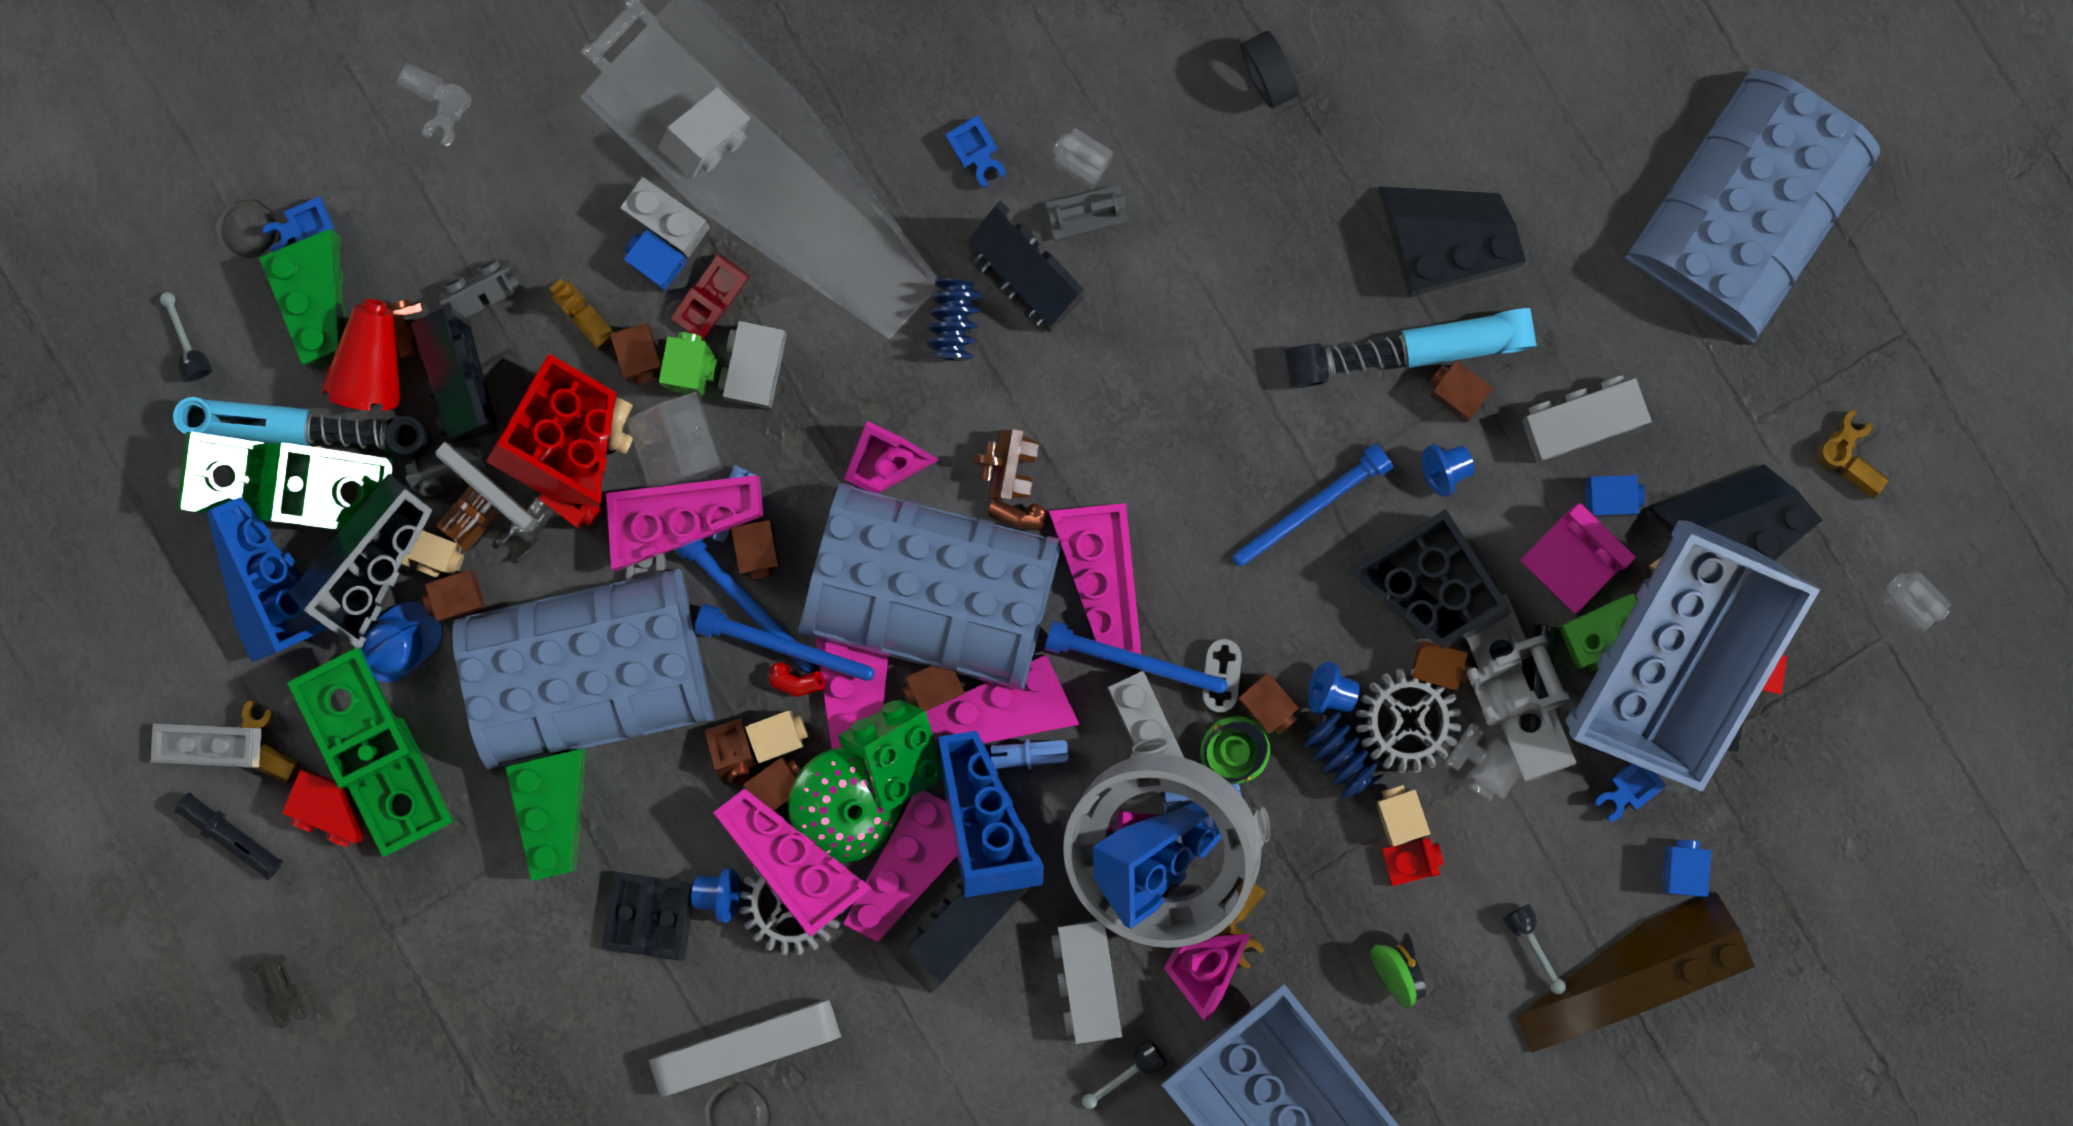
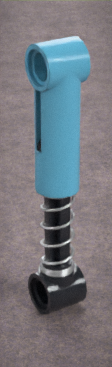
M1522 308L1497 313L1488 317L1403 330L1398 339L1390 340L1388 337L1383 342L1377 343L1368 340L1366 345L1356 346L1354 343H1351L1348 348L1342 349L1336 346L1333 348H1323L1321 343L1307 344L1286 349L1284 353L1290 388L1298 389L1325 384L1329 382L1328 379L1330 377H1335L1338 372L1345 371L1346 374H1349L1350 370L1362 368L1366 372L1368 367L1380 365L1383 369L1385 364L1398 363L1400 366L1403 361L1407 368H1414L1495 353L1506 354L1536 348L1537 343L1531 309Z
M188 397L181 400L173 413L177 429L184 434L186 432H196L262 443L282 442L309 446V444L318 440L324 441L327 445L333 442H340L345 447L350 444H359L362 448L374 445L380 450H386L387 453H398L405 457L414 458L424 454L431 442L428 428L422 422L409 416H401L396 419L390 418L376 423L375 419L373 422L358 421V417L353 421L342 420L341 416H338V419L323 418V414L320 417H314L311 409L206 400L197 397ZM202 408L205 413L204 422L197 428H193L190 424V415L194 410ZM221 418L251 420L253 425L221 423ZM408 427H414L417 432L416 441L409 447H403L400 443L401 432Z

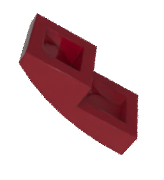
M716 255L696 286L692 287L671 319L691 334L699 335L702 337L701 340H704L751 276L723 255Z

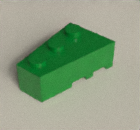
M331 228L259 257L301 363L311 370L332 362L346 327L342 293L343 271L341 270L340 259L341 235Z
M578 749L505 767L531 881L576 871L581 824V803L584 792L585 761H587L588 749Z

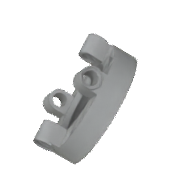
M1153 738L1144 740L1133 746V753L1129 759L1123 760L1102 772L1081 797L1070 816L1064 835L1065 867L1069 881L1081 903L1100 923L1111 931L1131 941L1154 947L1172 948L1189 946L1203 942L1223 931L1233 922L1244 907L1259 873L1261 848L1264 842H1268L1270 839L1269 816L1265 807L1249 808L1238 791L1213 770L1195 761L1170 755L1165 739ZM1108 787L1111 788L1100 800L1094 813H1090L1089 811L1099 799L1098 794ZM1151 791H1164L1182 795L1201 806L1216 823L1224 844L1222 870L1216 880L1204 890L1198 884H1185L1172 889L1167 897L1164 898L1165 902L1156 912L1129 929L1123 925L1094 880L1093 847L1115 832L1113 825L1109 824L1111 817L1116 809L1129 798ZM1238 876L1244 879L1241 894L1239 895V892L1235 891L1226 905L1223 904L1221 901L1231 891Z

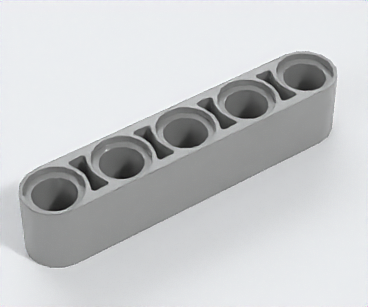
M830 999L656 1056L649 1059L648 1062L659 1096L665 1097L833 1041L842 1036Z

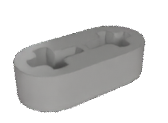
M1220 639L1212 643L1206 653L1204 673L1225 678L1228 684L1226 692L1231 694L1230 700H1224L1222 706H1216L1215 699L1209 698V690L1202 689V699L1205 706L1214 712H1225L1231 709L1238 697L1242 660L1241 650L1236 643L1228 639ZM1223 645L1228 646V652L1235 656L1234 661L1227 662L1225 674L1219 673V660L1213 659V653L1219 652Z

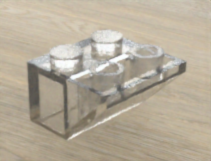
M697 392L659 403L627 419L648 488L678 485L724 470L701 397Z

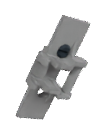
M1505 594L1502 597L1508 604L1511 614L1482 632L1466 639L1477 665V669L1471 668L1466 673L1475 690L1486 723L1489 726L1500 724L1502 731H1504L1525 783L1576 764L1555 708L1569 703L1572 699L1569 692H1564L1545 647L1548 645L1545 635L1528 640L1525 639L1508 595ZM1531 654L1549 697L1538 699L1534 691H1530L1521 669V660L1531 657ZM1529 713L1538 716L1541 720L1540 729L1533 733L1522 730L1519 726L1521 716Z

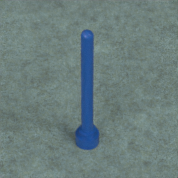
M1374 443L1363 451L1364 456L1359 459L1360 464L1238 550L1233 555V562L1237 566H1244L1369 475L1372 478L1377 474L1383 476L1394 468L1391 461L1381 447Z
M704 538L674 549V552L682 560L684 558H687L690 562L694 560L763 631L795 641L705 550L707 545L703 542ZM789 656L805 672H810L815 667L813 663Z
M704 604L697 616L695 623V633L711 638L713 635L720 636L722 633L864 681H870L874 678L875 671L871 666L726 619V614L721 613L720 608Z
M1052 621L1044 648L1046 651L1059 654L1060 651L1068 653V649L1216 693H1223L1227 690L1228 684L1223 678L1073 634L1074 630L1067 629V624Z

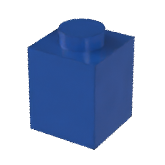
M648 229L642 235L636 233L624 250L627 253L624 258L626 263L664 292L688 262L684 255Z
M1638 475L1598 476L1585 480L1586 509L1595 518L1635 516L1640 514L1639 507H1644L1645 505L1644 485L1638 484Z
M1677 839L1676 847L1665 846L1662 892L1708 897L1711 850L1700 849L1701 841Z

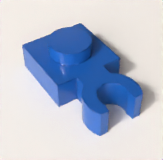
M978 115L945 134L947 141L963 168L966 170L975 164L977 168V182L983 189L988 188L987 180L984 178V173L988 169L996 170L1001 179L1005 178L1003 165L999 161L990 158V155L998 151V148Z
M320 196L284 211L288 220L287 223L272 222L262 228L263 233L266 235L274 232L281 233V241L270 247L272 252L291 245L294 240L299 242L330 228L337 232L325 203Z
M1630 763L1610 779L1617 789L1613 792L1600 793L1595 797L1593 803L1599 806L1605 800H1611L1614 804V811L1606 819L1612 822L1622 816L1624 805L1629 803L1633 810H1638L1663 790L1666 785L1657 773Z

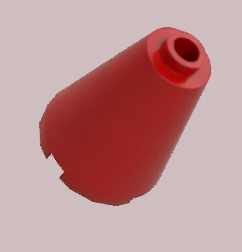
M364 299L363 304H356L322 384L321 394L329 393L328 400L332 403L370 411L371 404H383L382 411L397 408L399 405L400 387L394 314L391 309L386 308V302L378 299Z

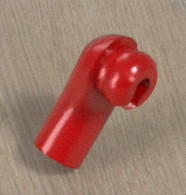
M774 663L770 667L769 684L772 688L790 696L801 697L825 688L824 676L819 671L796 677L790 675V666L785 665V663Z

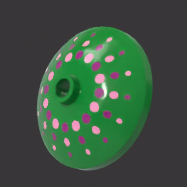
M842 747L825 751L810 760L795 778L788 799L790 825L838 862L857 861L879 850L894 832L902 810V803L890 811L879 807L864 759L846 751ZM852 805H858V812L854 816L849 817L848 809Z

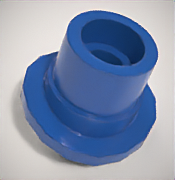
M1432 444L1424 450L1422 455L1424 478L1429 487L1442 497L1453 495L1457 482L1474 474L1473 459L1469 451L1462 445L1448 450H1441L1438 445Z
M1322 663L1313 672L1309 683L1308 701L1310 710L1317 715L1322 714L1325 709L1349 713L1354 708L1359 696L1358 682L1341 676L1340 667L1336 663Z
M725 868L722 870L721 875L717 877L697 876L691 894L693 907L716 913V918L719 922L726 923L730 921L736 914L741 902L740 892H742V884L736 870Z

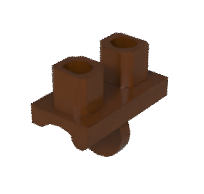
M1010 429V431L1000 430L998 443L987 441L985 455H973L972 462L983 465L980 479L991 481L988 498L1011 500V498L1030 496L1032 478L1018 475L1016 470L1018 460L1029 463L1035 461L1039 443L1024 437L1023 431Z
M470 485L437 524V527L465 551H469L501 511Z

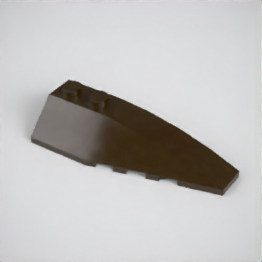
M1714 892L1709 894L1708 897H1702L1644 921L1634 928V931L1619 942H1615L1604 953L1588 965H1584L1565 981L1566 989L1562 994H1554L1552 991H1549L1516 1017L1530 1051L1533 1053L1676 1000L1754 968L1755 965L1740 929L1718 893Z

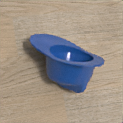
M416 601L403 602L391 608L369 625L364 635L367 639L361 649L376 680L380 682H394L406 676L429 658L439 647L442 638V623L436 621L435 616L429 617L424 604Z

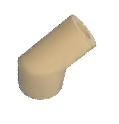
M617 397L615 399L611 434L608 437L607 448L610 451L614 449L620 454H626L633 439L630 435L623 433L622 430L633 405Z

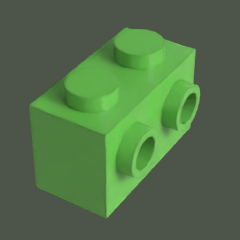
M679 332L678 338L667 336L659 383L667 391L705 398L708 381L714 382L718 359H714L712 350L705 341L701 340V336L685 332Z
M1634 593L1558 626L1576 669L1587 666L1589 672L1599 669L1598 661L1606 647L1612 646L1637 602Z

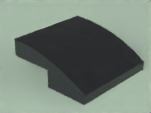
M614 871L602 949L636 955L644 954L678 961L685 960L693 910L691 894L694 883Z

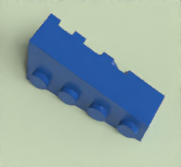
M971 731L939 736L938 752L965 898L1043 885L1044 865L1030 843V837L1013 808L1008 792L1004 790L998 778V772L978 732Z

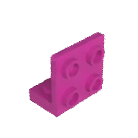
M1581 503L1572 506L1521 558V563L1572 613H1577L1619 570L1625 569L1636 557Z

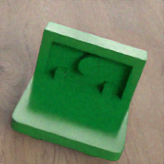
M900 699L886 703L882 710L868 718L854 722L850 729L838 735L842 748L864 759L878 805L881 809L890 811L942 778L940 757L926 711Z

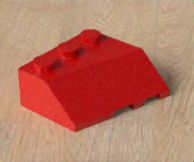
M549 353L534 375L486 462L554 501L599 506L602 496V478L607 458H605L608 437L611 434L617 392Z

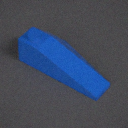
M242 497L206 511L235 628L251 662L275 654L328 629V627L305 612L289 594L303 577L293 566L296 561L288 552L283 554L271 540L270 530Z
M1192 803L1117 830L1093 847L1094 880L1123 925L1131 929L1159 909L1165 902L1162 894L1173 882L1180 885L1187 877L1185 870L1196 856L1204 858L1222 838L1221 833L1211 816L1197 803Z

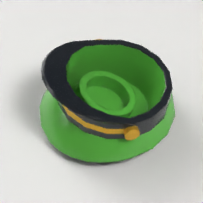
M1229 716L1217 721L1206 732L1201 742L1200 757L1203 765L1219 774L1229 783L1236 782L1241 784L1256 778L1266 767L1270 756V743L1265 731L1257 722L1243 716Z
M1407 932L1403 934L1400 944L1394 947L1374 945L1371 948V961L1390 995L1399 1005L1408 1009L1415 1004L1416 1000L1426 996L1425 980L1416 960L1413 942Z

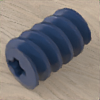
M935 279V286L944 291L933 294V301L942 307L931 309V316L941 322L929 325V331L939 337L927 340V346L937 352L927 354L926 356L950 361L974 359V355L964 350V346L976 344V339L966 335L967 330L978 328V324L968 319V315L980 313L979 308L970 304V300L982 298L981 293L972 289V285H975V283L959 279Z
M1338 711L1307 733L1309 738L1305 742L1304 748L1308 749L1316 746L1319 748L1313 760L1316 762L1327 759L1328 762L1323 768L1322 773H1337L1331 785L1335 787L1345 784L1346 788L1340 795L1343 800L1358 795L1379 780L1384 774L1372 777V773L1377 767L1376 762L1362 763L1368 751L1366 749L1353 751L1359 739L1357 736L1344 738L1350 726L1347 723L1335 726L1341 715Z

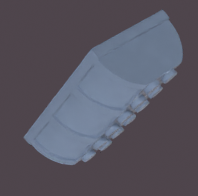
M1751 69L1623 260L1751 345L1759 337L1879 157L1881 152L1879 144L1862 124L1797 81L1776 72Z
M841 482L838 484L830 509L798 633L929 667L935 666L955 671L959 675L1024 691L1056 570L1061 543L1059 538L1039 536L997 525L993 521L981 518L977 520L923 506L916 501L900 500L857 489L853 485Z
M1680 520L1672 530L1673 539L1652 576L1645 579L1636 595L1638 600L1612 646L1606 647L1598 661L1599 669L1578 706H1574L1566 717V724L1570 729V736L1578 742L1703 792L1820 589L1815 584L1798 577L1787 568L1752 548L1692 522Z
M682 569L454 619V657L470 732L486 770L715 720Z
M1284 983L1244 1012L1161 1083L1194 1126H1399Z

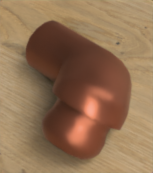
M996 499L989 507L988 516L1011 528L1036 531L1045 525L1043 521L1047 518L1048 511L1044 507L1032 503L1025 513Z

